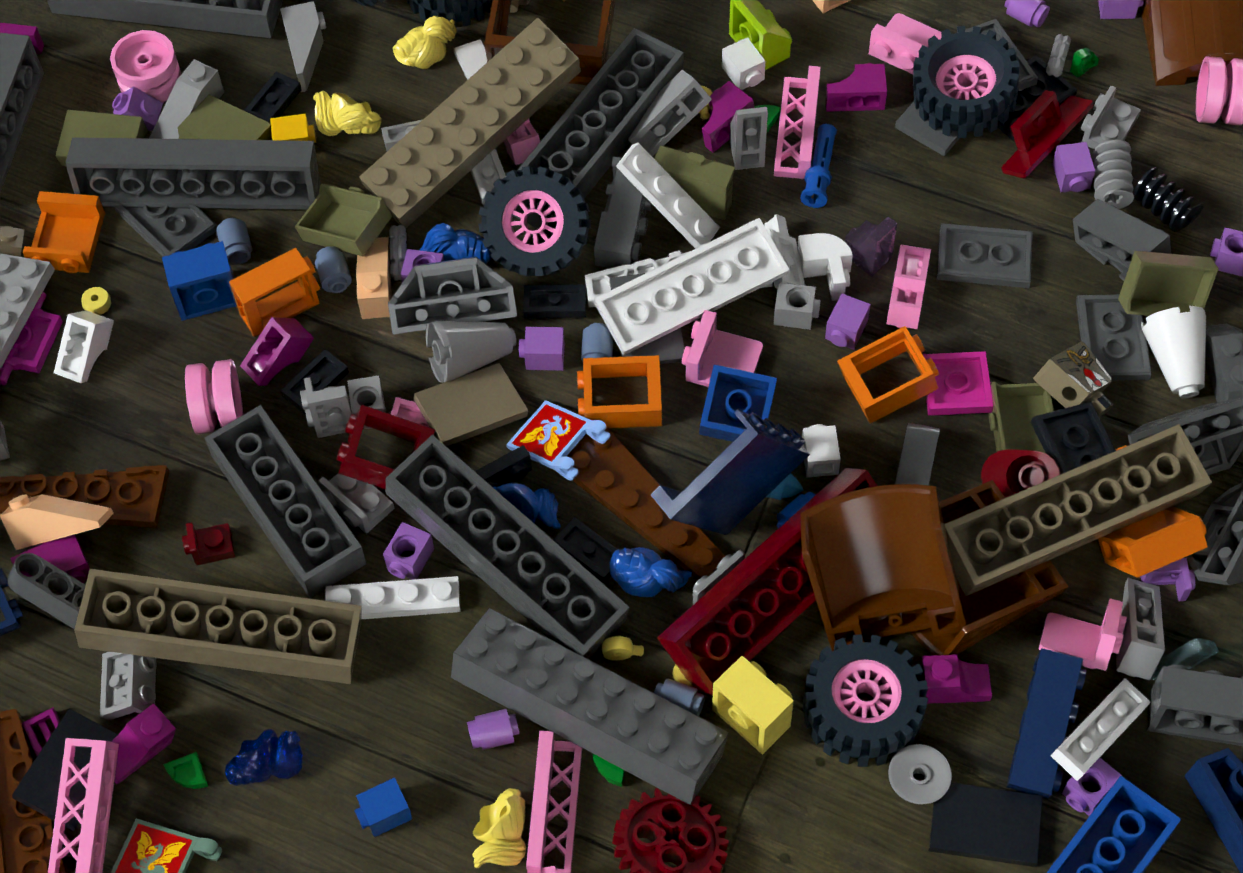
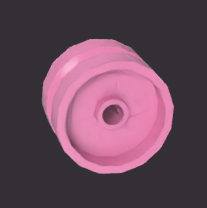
M140 30L124 36L112 48L110 61L121 93L134 86L162 103L168 100L177 79L181 75V70L172 42L165 35L156 31Z
M1206 56L1200 68L1196 91L1197 121L1199 123L1214 124L1221 115L1224 123L1227 125H1242L1243 59L1233 58L1226 68V63L1221 57Z
M232 359L216 361L212 368V378L209 369L203 363L186 366V400L195 434L213 433L217 425V418L220 426L224 427L243 415L240 384Z

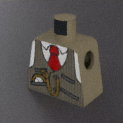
M1083 341L1050 358L1033 377L1044 390L1065 408L1092 402L1098 416L1101 417L1113 406L1102 393L1111 383V377Z

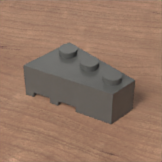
M613 156L611 165L613 167L612 184H607L606 195L609 196L605 211L601 213L594 246L595 266L606 268L631 265L634 260L639 261L642 247L639 238L640 235H646L648 218L645 217L646 211H652L653 204L616 167L622 159L620 157Z
M1099 199L1095 200L1073 218L1075 242L1103 265L1107 262L1112 264L1121 272L1119 278L1123 281L1128 272L1134 251L1171 254L1169 234Z

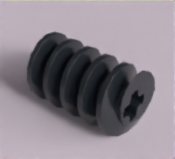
M1153 167L1138 182L1133 194L1134 199L1139 202L1142 201L1143 207L1151 209L1154 216H1160L1161 222L1169 224L1170 230L1174 232L1180 231L1198 217L1204 208L1203 204L1200 203L1192 208L1191 206L1195 198L1190 196L1183 200L1182 198L1186 190L1181 188L1174 193L1173 190L1176 182L1171 181L1165 185L1167 174L1163 173L1156 178L1155 175L1158 172V167Z

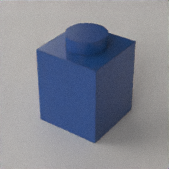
M395 777L356 795L360 805L359 808L354 810L362 829L370 827L374 837L412 820L410 809Z

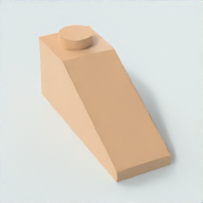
M389 237L376 238L364 256L357 255V300L362 319L390 317L388 302L392 298Z
M24 494L9 501L10 506L0 514V518L15 549L19 550L100 528L114 513L109 507L43 494L28 498V495Z

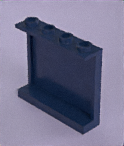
M736 410L734 412L747 429L682 492L660 485L651 496L670 520L727 535L810 455L803 447L806 443L805 440L794 429L789 431L782 424L775 425L768 418L762 420L754 412L748 414L741 410Z

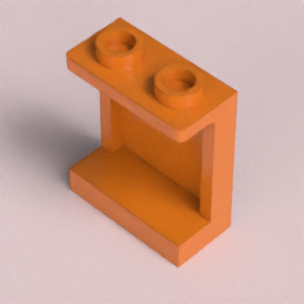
M39 191L37 203L41 214L31 247L25 246L23 249L24 257L48 261L55 270L67 273H89L105 216L99 196Z

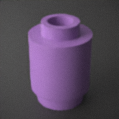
M1006 0L1004 5L1007 8V15L1030 27L1034 25L1039 28L1046 20L1050 11V7L1045 5L1044 0Z
M507 709L474 716L475 720L467 722L473 749L482 747V750L514 743L513 735L519 734L515 714L508 715Z

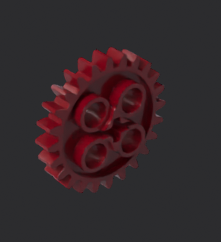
M655 788L653 798H650L647 793L642 792L640 803L631 799L628 809L623 808L621 810L620 820H616L614 828L616 833H614L612 844L616 845L614 857L622 858L619 869L626 870L630 868L629 873H721V864H725L727 858L725 851H727L729 840L724 839L727 828L718 826L721 819L720 815L710 816L711 804L704 807L699 806L701 798L699 795L689 805L670 794L663 796L661 791ZM664 818H673L676 822H669ZM639 838H647L652 843H644ZM689 841L698 842L702 846H694ZM664 862H672L677 867H668Z

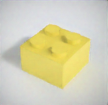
M741 656L713 683L712 710L763 755L791 727L794 700L786 687L779 683L775 685L766 677L765 670L755 661L749 662Z

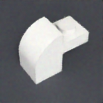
M831 234L799 235L797 248L803 278L826 275L832 301L838 300L841 293L845 294V287L850 286L849 272H851L853 257L850 247L842 239Z

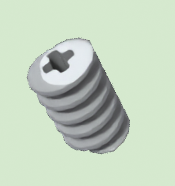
M1119 139L1105 141L1097 145L1092 154L1095 168L1093 177L1095 180V200L1099 199L1118 209L1129 206L1134 199L1132 193L1134 187L1131 174V147L1128 142Z

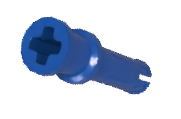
M831 124L819 126L812 165L805 173L806 188L801 192L800 199L808 207L820 208L827 204L826 188L830 185L832 178L828 170L837 129Z

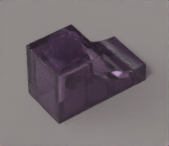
M886 217L879 225L871 224L866 220L860 227L852 228L845 237V242L853 254L852 262L872 277L892 259L897 222L890 217Z

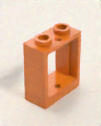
M297 248L229 281L239 314L254 337L261 334L271 317L292 318L320 304L316 292L320 290V287L313 275L316 273L315 268L308 256L303 258ZM297 280V282H295V283H293V284H291V285H289V286H287V287H285V288H283V289H281V290H279V291H277V292H275V293H273V294H271V295H269V296H267V297L261 299L260 301L256 302V300L260 299L261 297H263V296H265V295H267V294H269V293H271V292H273V291H275V290H277V289H279V288H281V287H283V286H285V285H287V284H289V283H291V282Z
M906 326L837 361L845 381L870 424L939 389L935 379L939 372L931 358L927 360L924 358L922 352L925 351V348L917 334L911 336ZM907 351L921 376L873 399L860 375Z
M659 355L583 358V371H577L578 390H584V398H578L579 415L590 420H601L606 424L607 428L662 426ZM647 376L648 404L593 406L592 378Z
M1173 506L1098 539L1105 563L1136 578L1208 547L1205 539L1207 531L1202 519L1197 515Z

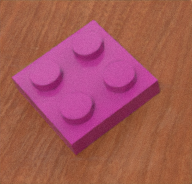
M986 351L923 354L926 360L929 358L933 360L939 372V375L935 377L939 389L926 395L928 415L992 413L993 399Z

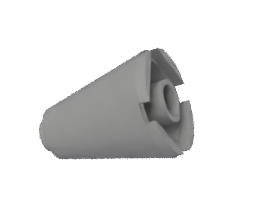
M434 321L428 323L426 327L427 348L432 347L434 357L429 358L436 379L440 383L452 381L512 353L513 346H516V335L513 328H509L506 323Z

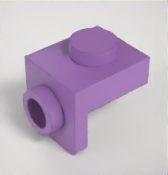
M133 86L115 97L112 104L114 108L113 114L142 117L147 129L151 131L158 121L163 103Z
M1187 558L1179 559L1140 576L1142 582L1152 585L1175 584L1178 601H1186L1191 590L1195 589V574L1193 570H1189Z

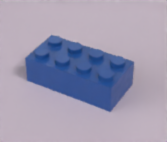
M1120 776L1047 873H1144L1170 838L1181 818Z

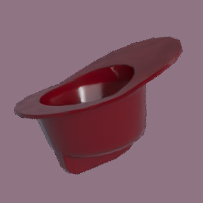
M1013 449L1000 450L990 455L983 464L981 471L982 484L993 480L1005 498L1060 475L1057 463L1048 454L1039 451Z

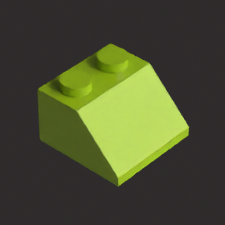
M730 0L729 35L735 42L748 37L766 61L765 70L790 58L792 38L785 28L782 29L776 22L773 13L769 9L766 10L757 0Z

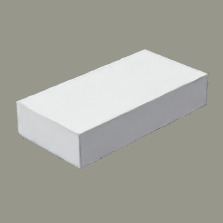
M480 39L454 48V54L467 80L487 63L485 47Z

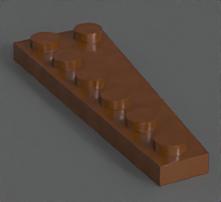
M606 427L605 431L609 432L611 436L604 444L598 443L587 435L567 455V457L574 460L575 465L573 467L579 470L578 475L572 481L685 571H691L695 579L699 580L704 575L709 577L716 571L717 565L725 555L699 527L670 520L651 496L660 485L614 434Z
M167 465L129 467L126 468V471L108 472L107 469L94 470V473L76 475L74 471L63 472L62 476L45 477L43 474H33L23 477H0V514L10 506L9 501L18 496L27 494L28 498L43 494L109 507L114 514L104 524L157 528L169 469Z
M16 708L0 712V873H48L54 829L52 819L12 798L13 792L34 762L21 716ZM64 858L60 860L59 873H68Z

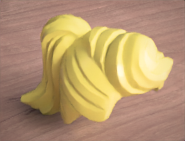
M438 16L429 17L425 21L424 26L411 29L393 46V53L396 59L404 65L420 69H428L434 63L441 61L446 55L445 43L455 38V21L453 19L449 21L444 17Z
M325 91L317 92L313 96V99L316 101L315 120L317 128L324 135L335 136L342 130L348 134H374L380 128L381 117L378 113L371 111L368 102L357 103L343 93H333L331 99Z
M509 788L498 796L495 803L483 806L480 809V821L475 826L473 835L476 839L485 843L480 845L472 854L475 858V868H479L484 863L516 866L524 858L526 844L521 835L525 823V800L520 797V790Z

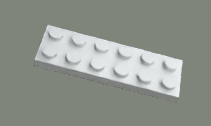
M758 218L595 298L594 304L624 356L701 318L704 310L713 312L789 274L790 269L761 219Z

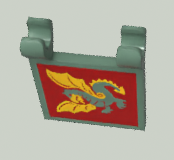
M136 818L111 873H186L194 853L217 861L221 856L222 848L218 846L215 840L195 837Z

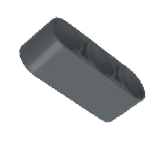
M908 422L895 484L929 485L940 428Z
M24 553L18 556L7 578L9 588L14 593L75 629L86 585L38 555ZM20 571H25L29 573L32 577H27L23 575ZM49 589L57 590L61 595H56Z

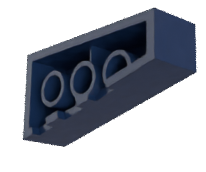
M1043 648L1039 651L1032 671H1035V674H1033L1026 697L1028 705L1025 707L1019 728L1020 738L1015 746L1006 788L1040 795L1046 799L1051 796L1052 791H1059L1063 771L1057 770L1058 763L1051 755L1068 738L1065 736L1068 723L1074 724L1079 704L1074 703L1073 699L1076 689L1082 690L1087 670L1081 669L1082 658Z
M1229 748L1198 759L1185 774V778L1239 872L1243 873V763Z

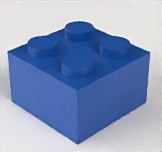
M223 241L208 243L202 247L178 251L162 257L168 286L181 321L237 306L229 283L235 277Z
M714 364L701 418L699 435L733 442L747 429L734 412L736 410H741L748 414L754 412L762 420L765 418L769 419L777 378Z

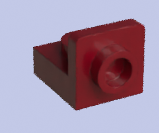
M193 522L186 523L187 535L182 536L183 547L186 555H192L196 566L235 557L231 528L228 523L198 530L195 529Z

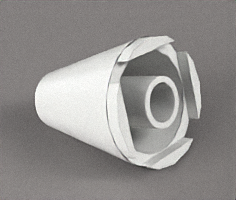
M1189 306L1190 312L1180 313L1179 307L1159 311L1146 317L1147 324L1141 323L1142 331L1172 393L1179 394L1180 398H1191L1199 395V390L1204 388L1206 314L1203 308L1197 306Z

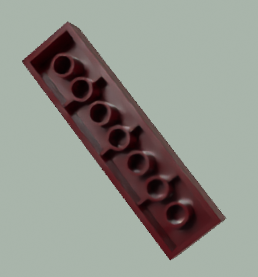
M845 468L657 637L684 677L692 684V687L697 688L700 692L713 695V683L741 656L748 661L753 659L816 601L802 555L800 513L833 497L877 486L867 470Z

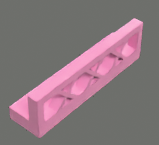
M809 66L808 79L784 77L774 165V176L804 179L806 171L811 167L821 67ZM789 87L806 89V94L796 99L789 92ZM797 109L804 117L794 123L786 114ZM792 132L801 139V141L793 146L784 139ZM792 156L799 164L798 168L781 167V162Z
M539 731L526 862L527 873H545V868H543L544 856L555 847L565 857L564 869H556V873H571L582 747L571 741H555L554 732ZM554 751L574 752L573 763L561 771L553 762ZM554 770L557 776L552 779V772ZM571 772H573L572 782L567 777ZM563 780L571 789V795L558 804L550 793L551 789ZM549 803L554 807V809L550 813ZM567 806H569V815L564 811ZM560 814L568 823V828L555 838L547 829V825L550 820ZM546 836H547L548 839L551 841V843H550L549 845H547V846H546ZM565 839H566V849L560 844V843L563 842Z
M66 738L48 873H59L60 860L69 852L77 861L75 873L103 872L119 744L103 740ZM75 747L92 748L90 762L80 770L74 763ZM80 780L86 788V795L75 806L69 798L70 788ZM75 816L81 824V833L70 842L64 834L65 824Z

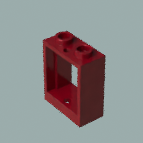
M361 405L357 415L350 414L345 432L349 433L350 436L347 443L342 442L336 458L337 461L341 462L338 474L386 489V477L395 469L355 456L363 427L367 426L414 442L412 453L431 435H434L435 429Z

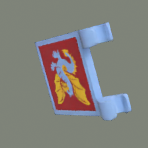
M545 400L506 446L513 451L524 445L530 454L531 460L555 470L561 476L571 481L578 475L579 470L573 467L575 462L572 458L567 457V455L583 436L587 434L598 443L604 444L611 435L605 431L607 426L603 421L590 420Z

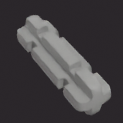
M1058 34L1055 37L1046 69L1049 76L1059 77L1062 74L1071 38L1068 35Z
M393 225L389 229L390 274L392 280L398 281L402 280L401 270L407 251V233L403 225Z

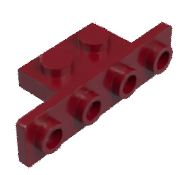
M1045 90L1010 126L1018 150L1001 167L1002 172L1026 178L1094 107L1093 101L1069 96L1059 106L1056 93Z

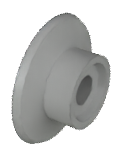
M922 744L906 746L893 756L889 764L888 776L890 784L894 791L908 802L914 804L933 803L942 798L950 787L952 780L950 765L944 755L933 747ZM922 774L925 779L918 781L913 775Z

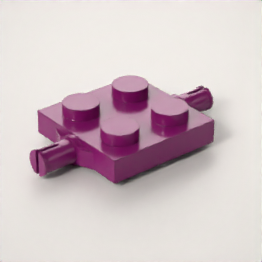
M42 292L0 369V385L1 383L2 385L7 384L12 370L21 369L40 373L63 323L60 315L41 310L43 302L47 297L44 292Z

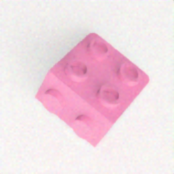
M897 13L886 27L879 24L875 25L871 31L868 54L913 74L915 57L919 58L920 48L922 45L928 47V39L934 35L940 40L941 32Z
M704 310L701 321L696 320L693 325L691 338L694 340L692 346H686L682 356V364L686 365V381L709 387L714 364L755 373L763 350V344L757 340L716 330L717 313Z
M1109 599L1101 626L1056 613H1048L1039 650L1043 648L1082 658V666L1106 671L1111 653H1119L1124 634L1122 633L1127 619L1126 616L1121 615L1123 602Z

